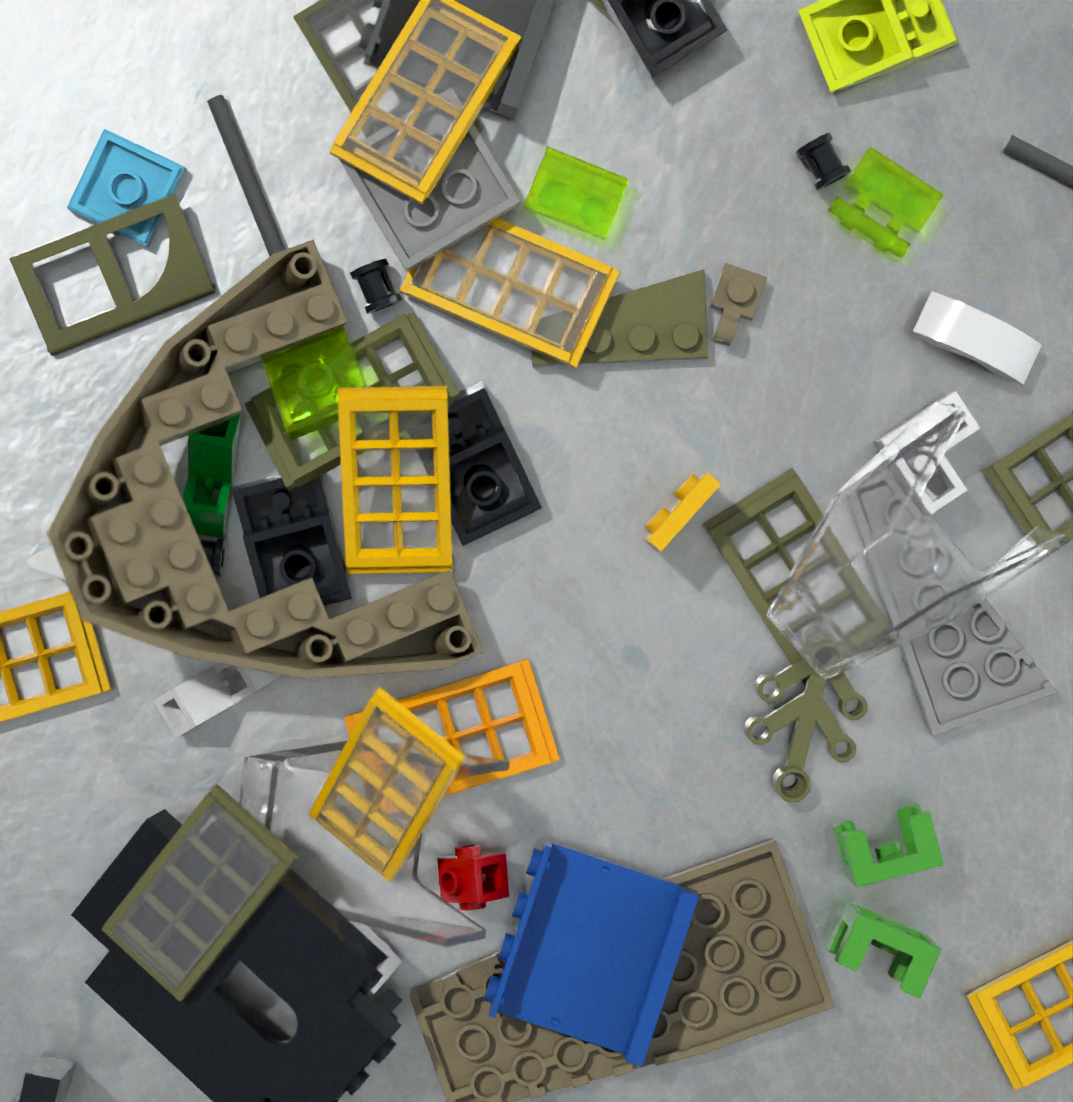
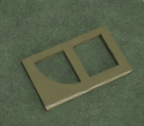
M176 193L9 258L45 341L47 351L51 356L215 293V284L210 279ZM163 213L169 233V254L166 267L160 279L148 292L133 299L107 235ZM89 242L116 307L60 328L33 263Z

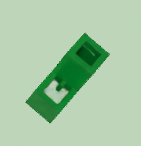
M237 414L231 420L191 434L188 437V478L182 500L198 535L224 538L236 471L240 414Z

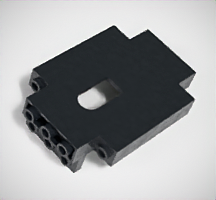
M166 809L147 818L71 914L73 918L109 950L85 983L213 1102H338L346 1091L353 1096L370 1077L364 1070L369 1063L374 1060L377 1064H380L397 1045L391 1038L402 1026L397 1021L398 1017L392 1012L403 1000L393 990L389 988L376 1001L368 995L384 976L378 969L387 960L388 956L290 868L184 1000L179 1002L101 930L106 921L182 826ZM217 819L210 824L199 839L222 858L238 837ZM192 844L187 846L174 863L198 887L215 867ZM246 844L241 847L228 864L252 887L270 867ZM168 872L151 892L175 915L192 896ZM222 872L205 892L229 915L234 912L247 895ZM146 900L129 920L153 943L170 923ZM200 901L197 902L183 920L207 944L224 924ZM177 929L160 949L184 972L201 953ZM240 961L292 1008L298 1022L296 1034L292 1039L287 1041L271 1039L217 990Z

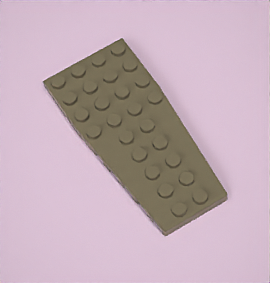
M775 839L662 878L696 890L699 899L642 1067L652 1064L658 1066L707 1053L835 1007ZM499 952L411 991L410 994L414 1012L447 1102H513L528 1097L534 1099L545 1096L550 1091L573 1086V1088L590 1084L592 1080L611 1075L616 1077L634 1072L633 1069L641 1068V1066L626 1062L622 1053L497 1012L495 1018L489 1016L491 1003L484 1001V996L491 975L500 977L505 961L498 959Z

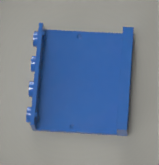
M545 840L542 851L534 848L526 874L533 876L528 893L519 891L512 912L513 917L519 918L514 935L505 933L498 954V959L505 961L500 977L491 975L484 1001L491 1003L489 1016L495 1018L497 1012L622 1053L626 1062L642 1067L699 895L694 889Z

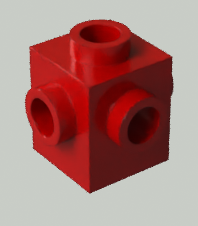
M462 845L454 847V855L437 858L441 902L459 903L460 910H478L486 908V902L510 897L506 853L481 852V845Z

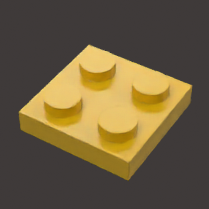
M708 472L702 474L699 478L695 474L690 475L673 494L679 501L671 510L668 511L664 507L660 508L644 526L649 532L644 541L656 552H661L718 489L721 483Z

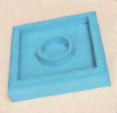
M104 129L69 201L67 209L95 223L102 222L174 194L186 168ZM162 213L116 231V233L149 247L164 214Z

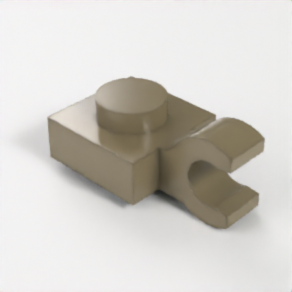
M725 263L710 307L722 311L713 337L714 341L730 345L736 332L739 318L753 320L767 277Z

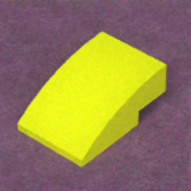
M820 0L798 10L831 93L894 71L959 44L943 0Z

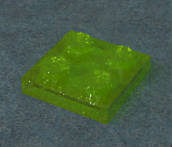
M344 326L262 359L286 432L292 440L339 421L338 388L367 387L350 337Z

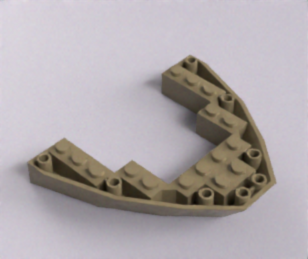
M314 240L272 254L163 344L97 434L47 536L83 621L179 655L303 679L445 669L484 652L450 570L331 619L327 616L312 578L228 611L161 449L162 445L231 420L242 411L227 373L334 334L347 323Z

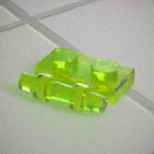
M870 146L844 184L845 187L856 193L858 197L850 205L837 196L827 211L842 220L840 225L850 231L855 228L873 240V246L883 253L888 250L901 259L911 244L897 236V233L903 225L915 233H919L944 194ZM870 203L891 216L885 227L864 214Z

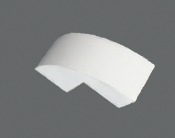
M931 291L913 329L914 333L932 346L975 360L994 375L1023 385L1042 346L1038 341L1015 327L974 307Z
M216 663L153 700L176 739L280 678L282 675Z

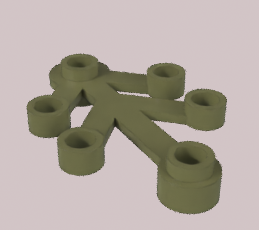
M819 633L810 637L802 648L801 659L775 675L771 673L762 674L755 682L757 695L766 702L778 701L783 696L784 689L808 676L804 692L765 717L759 715L750 717L744 725L746 737L752 743L762 745L772 738L773 733L797 719L785 765L776 770L772 779L775 792L783 800L791 803L803 800L811 788L810 778L803 771L816 722L828 741V753L836 761L847 762L856 753L855 742L848 735L844 734L822 697L826 681H829L839 696L838 709L846 718L858 720L867 712L866 700L859 693L855 692L842 670L846 658L844 645L837 637L828 633ZM823 647L828 648L829 655L827 659L817 661V651ZM769 681H775V691L772 694L765 695L763 693L764 684ZM852 699H858L859 706L857 710L847 712V703ZM756 724H765V731L761 736H752V729ZM841 741H847V750L843 754H836V745ZM794 774L796 776L795 783L790 787H783L784 777Z

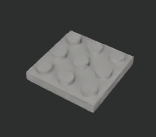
M453 88L438 95L459 108L463 106ZM427 102L413 126L442 141L456 117ZM410 113L400 119L405 122ZM474 123L423 204L414 201L340 160L406 272L521 205L519 198ZM388 125L361 142L385 154L399 130ZM407 135L393 159L422 174L436 150Z

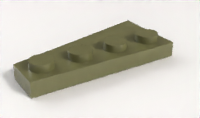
M704 269L610 297L579 364L707 359L708 336ZM563 311L541 318L534 333L560 344L573 313ZM532 350V367L565 365Z

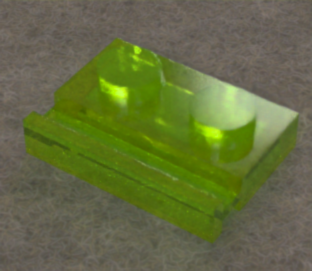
M547 146L523 208L605 240L629 179Z

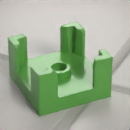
M917 803L898 808L897 817L904 843H900V841L884 843L874 847V851H870L866 833L863 830H856L854 822L846 821L832 825L843 870L850 882L857 888L944 865L929 811L922 812L920 805Z
M847 901L827 946L828 952L836 955L835 961L838 964L855 971L860 968L870 943L881 950L894 954V959L888 970L889 976L901 982L900 989L903 992L920 999L941 948L928 935Z

